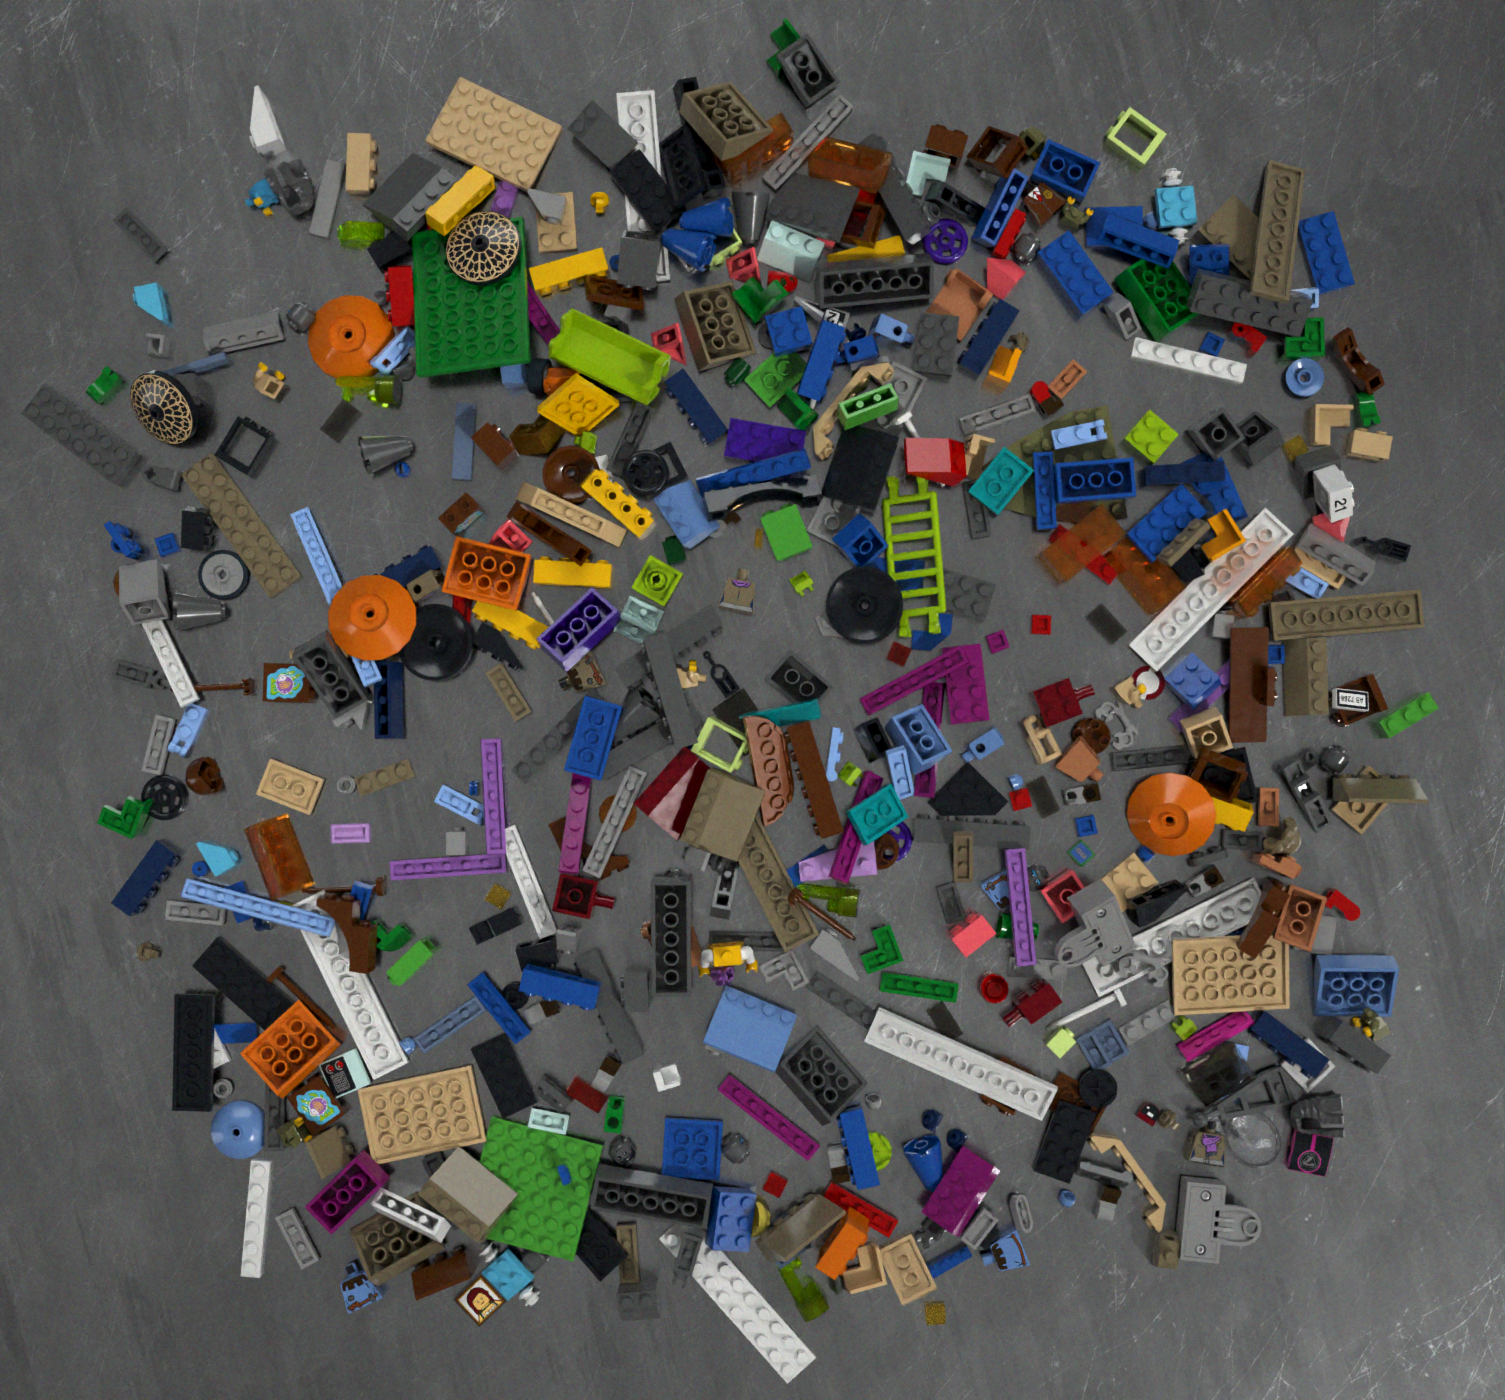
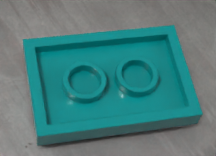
M1003 447L968 493L998 516L1034 470L1006 447Z
M891 783L846 811L863 846L870 844L908 818Z

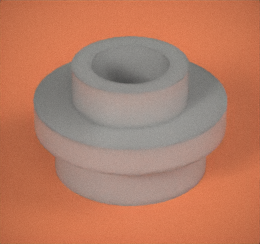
M341 776L336 782V788L341 794H351L355 790V780L350 776ZM345 781L349 783V788L347 789L343 787Z
M219 1079L213 1085V1092L218 1098H226L232 1093V1083L227 1079ZM225 1085L226 1091H222L220 1086Z

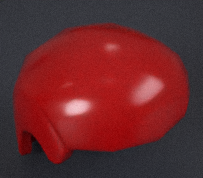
M990 974L982 979L980 994L985 1001L997 1004L1006 999L1009 988L1008 983L1002 976Z

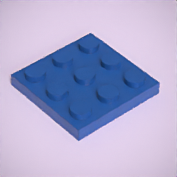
M665 1117L662 1175L677 1178L719 1180L723 1121Z

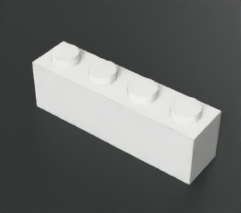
M382 1187L371 1202V1205L377 1212L440 1243L451 1227L445 1218Z

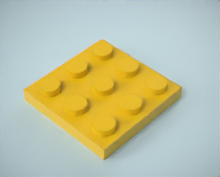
M574 374L537 406V412L577 437H582L583 431H590L619 406V400L580 375Z

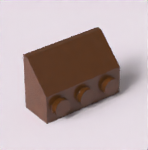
M461 1247L451 1251L450 1255L444 1257L442 1254L433 1258V1262L428 1264L422 1262L415 1266L411 1277L416 1301L471 1279L476 1267L468 1247L465 1249Z

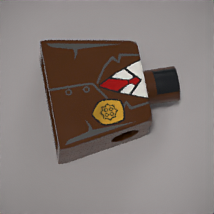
M1027 181L1022 191L1026 197L1022 200L1021 206L1038 230L1064 206L1067 200L1044 182L1034 188Z

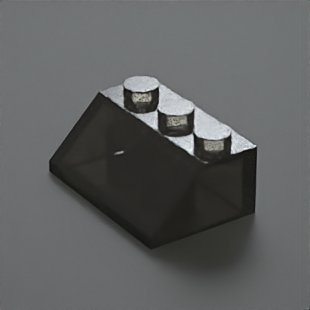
M1233 1041L1182 1068L1188 1085L1205 1106L1256 1079Z

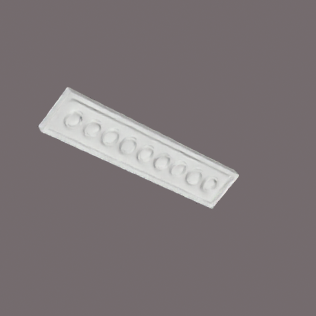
M655 91L616 93L619 125L638 142L626 158L640 149L662 177ZM625 195L628 231L655 234ZM664 227L656 234H663V232L666 231V227ZM661 245L657 282L670 281L668 249L663 247V245Z
M1264 508L1241 532L1246 542L1211 562L1205 568V575L1194 579L1129 644V647L1153 670L1157 672L1294 535L1268 509Z
M1255 878L1244 881L1132 936L1137 947L1134 950L1147 956L1163 958L1166 963L1160 962V964L1164 966L1172 962L1171 939L1225 936L1247 925L1261 896V890ZM1096 957L1082 964L1098 997L1154 969L1151 964L1136 961L1133 963L1136 966V973L1132 975L1131 971H1126L1125 973L1128 977L1123 978L1117 974L1118 959L1105 967L1100 964Z
M325 890L292 905L295 908L332 917L326 911L316 906L317 898L323 896L326 893ZM335 921L330 938L301 930L373 1080L409 1063L407 1055L399 1044L400 1041L367 974L349 972V949L346 938L338 923Z
M879 1007L864 1042L1041 1121L1058 1089V1086L881 1007Z
M673 1224L659 1237L661 1242L677 1258L684 1232L703 1237L692 1277L788 1384L816 1359V1355L725 1252L712 1250L705 1244L707 1232L704 1229Z

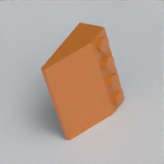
M456 536L441 592L517 611L533 558L530 554Z
M298 1000L240 1054L274 1093L283 1099L341 1044L311 1011Z

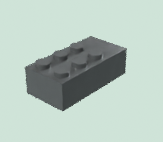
M328 630L294 648L292 658L334 718L368 701L369 689L364 687L360 676L340 647L335 643Z

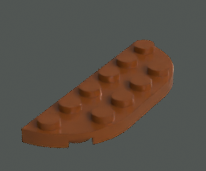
M744 716L743 722L755 786L766 791L759 807L761 822L763 826H768L784 814L783 811L793 798L794 780L787 741L781 729L772 721L761 716Z

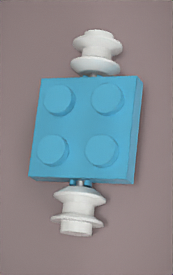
M1170 168L1162 174V177L1166 178L1163 185L1169 188H1156L1154 194L1158 228L1174 227L1168 235L1180 240L1179 247L1185 245V242L1189 240L1184 237L1188 230L1182 228V226H1194L1197 224L1193 186L1177 187L1182 182V180L1178 179L1181 171H1177L1176 168Z
M486 1241L478 1249L480 1251L478 1256L483 1255L485 1257L484 1262L491 1261L492 1263L482 1271V1274L507 1301L518 1292H521L519 1300L525 1299V1306L535 1304L539 1299L537 1295L540 1292H534L532 1290L533 1285L526 1287L535 1276L509 1249L498 1257L496 1255L499 1248L493 1249L491 1247L493 1242L488 1243Z

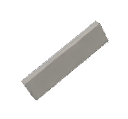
M332 160L326 161L310 225V235L329 239L346 170V164Z
M1029 393L959 417L958 422L964 437L1035 413L1036 409Z

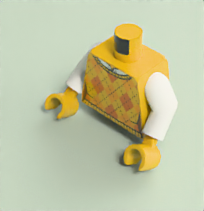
M744 941L708 944V949L703 950L701 953L700 965H698L699 976L702 977L703 974L710 976V964L714 967L741 965L745 961L747 973H749V970L757 972V960H755L752 948L745 946Z

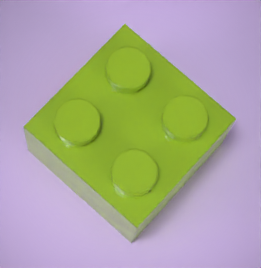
M1148 410L1121 442L1150 466L1157 461L1179 434L1155 413Z

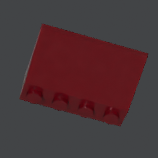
M683 747L633 804L678 841L682 836L707 770L711 768L689 748Z

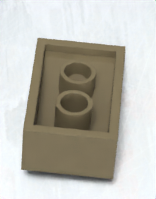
M339 1123L320 1131L305 1143L321 1179L329 1176L354 1159L353 1147L351 1144L348 1145L345 1139L347 1137L343 1127L339 1126Z

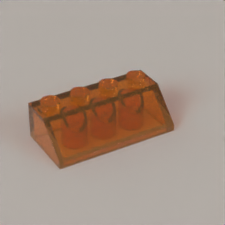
M826 136L807 156L809 176L857 187L860 190L876 194L886 182L893 153Z
M1291 546L1282 547L1228 603L1243 618H1248L1249 616L1252 618L1258 613V607L1262 603L1266 604L1272 599V593L1276 589L1280 590L1287 584L1285 580L1290 575L1293 577L1301 570L1299 566L1303 562Z
M287 813L244 829L271 901L314 885Z

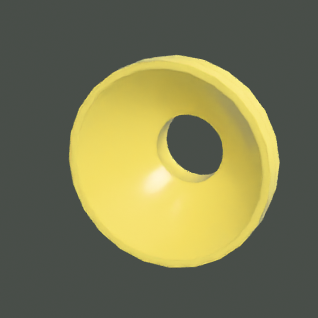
M757 1201L755 1202L751 1237H758L770 1225L769 1211L761 1202Z

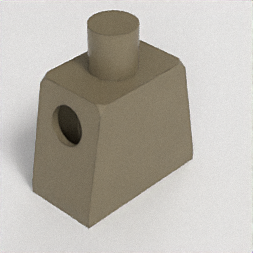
M1162 1229L1159 1233L1155 1231L1151 1265L1177 1270L1180 1240L1176 1231Z

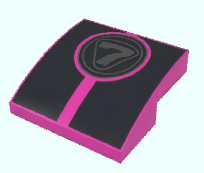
M1295 1130L1290 1143L1291 1151L1286 1163L1287 1169L1325 1177L1334 1138L1314 1134L1309 1135Z

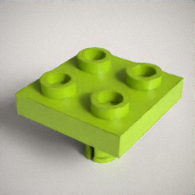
M650 555L631 589L665 607L681 580L683 573Z

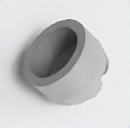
M872 1093L866 1096V1106L870 1110L879 1109L881 1106L880 1095Z

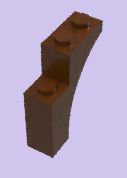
M518 501L515 502L506 516L528 533L579 566L583 565L592 551Z
M566 816L548 824L560 851L562 849ZM584 840L581 858L582 861L584 858L587 861L592 847ZM610 855L600 880L611 876L610 872L615 869L620 872L628 868L627 864L631 862L629 856Z
M1268 877L1265 879L1257 907L1248 925L1236 942L1239 950L1256 959L1281 919L1278 917V914L1290 897L1286 891L1287 887L1276 878L1272 880Z
M324 893L323 896L317 898L316 906L326 911L340 926L349 949V972L368 974L374 971L378 924H371L369 920H360L361 899H354L352 895L338 897L335 893Z

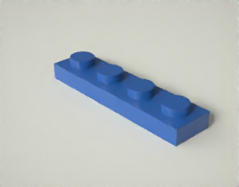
M1035 452L1032 455L1037 530L1057 529L1053 452Z
M483 972L467 984L514 1044H517L531 1032Z

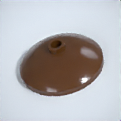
M574 445L563 446L553 451L546 459L542 471L543 482L549 493L570 503H578L590 497L580 487V484L594 468L598 471L600 468L597 460L588 450ZM568 470H574V475L569 476L567 474Z

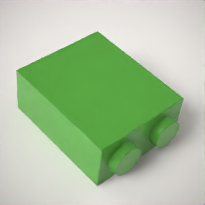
M787 503L780 507L781 510L776 512L773 510L767 511L760 518L776 562L813 548L796 504L791 505V503Z
M426 937L420 939L386 972L388 975L387 979L393 985L397 984L400 987L439 950Z

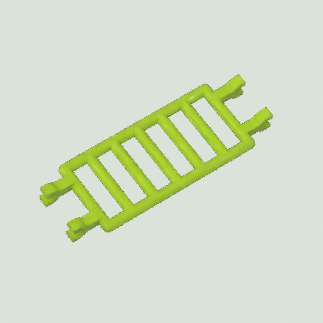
M895 476L887 477L890 497L882 500L884 536L886 543L889 545L886 548L887 574L895 582L896 580L936 575V587L901 591L903 598L938 595V606L903 610L899 628V635L903 638L912 637L909 617L929 615V633L940 634L941 628L938 613L946 611L937 493L935 491L928 492V479L917 476L919 493L899 496V478H895ZM930 499V511L890 515V505ZM931 518V530L892 535V523ZM933 537V549L893 553V542ZM934 556V568L895 573L894 561Z

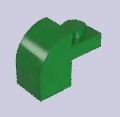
M378 920L371 923L378 924L377 940L380 938L381 941L376 946L383 951H396L404 947L414 937L402 923H399L391 932Z

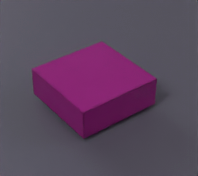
M1004 630L985 636L991 654L1010 647Z

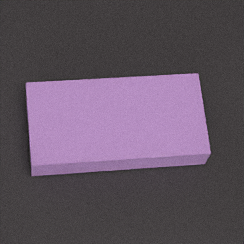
M370 823L331 824V844L371 842Z

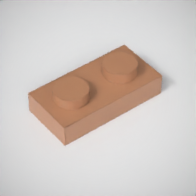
M1073 359L1048 385V390L1061 400L1087 371Z
M1258 788V826H1279V788Z

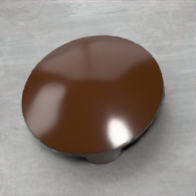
M1098 718L1082 719L1075 725L1072 732L1073 742L1079 736H1082L1096 754L1104 751L1110 744L1111 733L1109 727Z

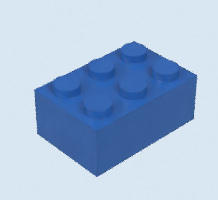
M1048 139L1029 180L1037 184L1044 182L1057 193L1066 197L1071 196V199L1075 198V201L1082 203L1101 162Z
M713 1186L705 1244L710 1249L716 1251L749 1252L757 1195L749 1188Z

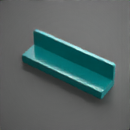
M818 698L752 711L739 716L740 719H743L744 716H761L772 721L778 727L822 717Z

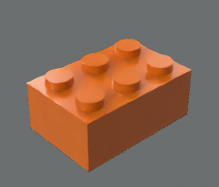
M849 1207L846 1214L841 1218L818 1251L815 1268L833 1280L838 1275L842 1276L847 1268V1262L855 1258L859 1245L863 1246L868 1239L869 1219L852 1207Z

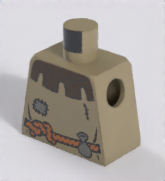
M592 651L586 653L566 672L568 676L558 680L562 690L573 686L576 693L607 685Z

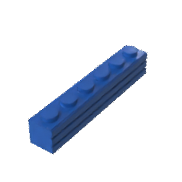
M966 1243L931 1262L927 1267L934 1279L971 1258L972 1253Z

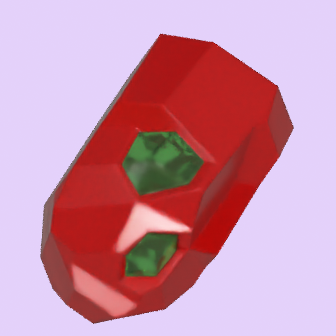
M768 271L767 287L776 279L788 293L793 292L797 287L798 280L794 275L786 272Z

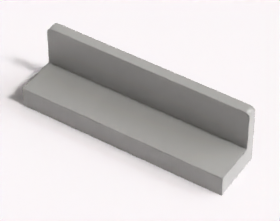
M278 312L213 325L203 329V342L209 356L284 340L279 324Z
M1312 523L1308 525L1306 533L1297 543V548L1362 587L1374 573L1376 565L1374 560Z

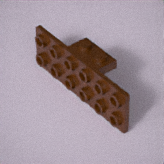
M1268 627L1230 629L1228 734L1231 743L1266 742L1267 706H1274V701L1277 699V692L1275 690L1277 672L1275 667L1268 666Z

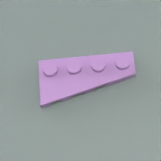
M874 841L865 846L861 844L850 877L877 874ZM838 848L799 862L800 882L833 879L829 877V873Z

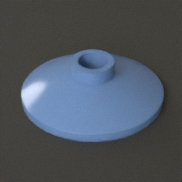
M1298 359L1286 371V384L1298 396H1311L1317 393L1323 385V369L1312 359ZM1301 375L1306 377L1305 382L1300 380Z

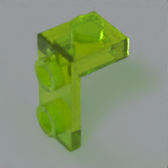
M344 222L337 230L340 245L348 246L354 241L374 242L384 239L383 223Z

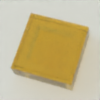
M1300 435L1282 445L1291 461L1295 460V456L1309 452Z
M756 529L755 549L762 550L764 529Z
M495 883L485 900L502 910L512 893Z
M944 1303L925 1304L927 1325L946 1324Z

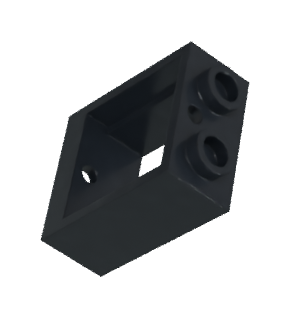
M238 416L214 456L252 478L275 438L270 435L272 432L261 426L259 429L254 426L255 421L245 416L242 419ZM244 426L266 438L249 467L227 454Z
M671 441L652 450L658 454L666 451L678 474L667 480L666 485L658 493L688 479V475ZM641 458V463L649 460L650 458ZM632 465L630 472L636 474L637 466ZM638 479L640 484L637 486L641 487L644 482ZM656 494L649 495V496H646V497H647V499H648V498H650V497H652V496H654V495H656Z

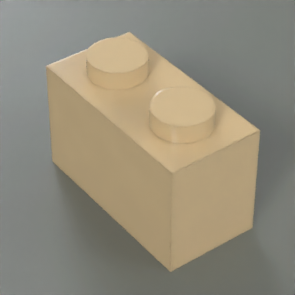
M1356 428V430L1349 433L1346 455L1384 462L1389 459L1393 436H1387V433L1382 431L1370 433L1368 429Z

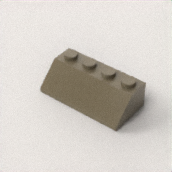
M1326 638L1282 640L1285 652V664H1283L1284 716L1329 715Z

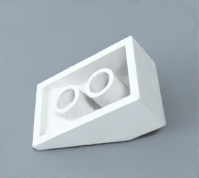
M255 86L250 123L252 136L249 138L257 152L262 153L267 158L286 151V147L267 96L259 86Z

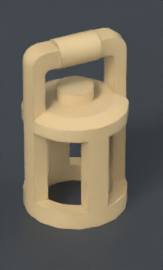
M1037 714L1031 715L1023 721L1029 734L1026 742H1028L1038 765L1062 755L1051 733V729L1043 727ZM1032 723H1035L1036 729H1033ZM1040 739L1043 740V742H1044V744H1045V746H1046V748H1047V750H1048V752H1049L1048 755H1046V753H1045V751H1044V749H1043V747H1042V745H1041V743H1040V741H1039Z

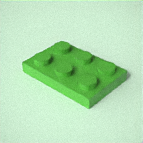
M797 352L776 358L773 353L748 375L744 381L770 409L786 395L783 392L788 387L792 389L801 381L806 362Z

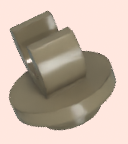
M1021 331L1018 332L1017 336L1012 335L1009 337V340L1016 339L1017 341L1015 346L1010 347L1011 350L1017 348L1024 351L1029 345L1027 334Z
M147 942L141 943L136 952L138 960L143 962L148 961L150 958L157 959L158 951L153 950L152 945Z
M1171 1110L1163 1112L1159 1117V1125L1162 1128L1170 1126L1176 1131L1180 1126L1175 1121V1113Z

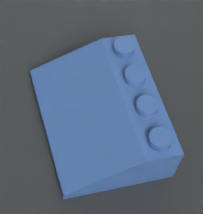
M1316 955L1314 966V1016L1361 1017L1364 1014L1363 1010L1370 1008L1380 1017H1391L1399 974V967L1394 956Z
M726 985L703 1043L775 1073L797 1015Z

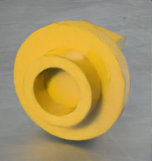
M595 192L590 196V203L595 207L596 213H603V207L609 203V197L604 192Z

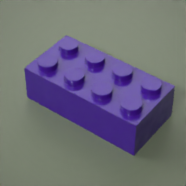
M730 418L724 459L753 463L803 449L806 431Z
M592 587L536 640L540 648L567 672L619 624L622 619L619 611Z

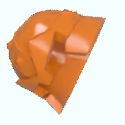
M565 367L547 368V376L543 379L544 392L550 396L574 374L579 375L580 373Z

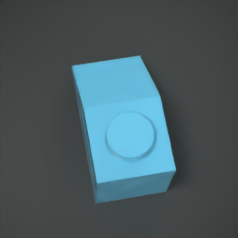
M155 282L134 287V303L164 324H169L162 286Z
M206 841L196 843L215 877L221 876L240 864L238 862V854L234 849L231 850L230 847Z

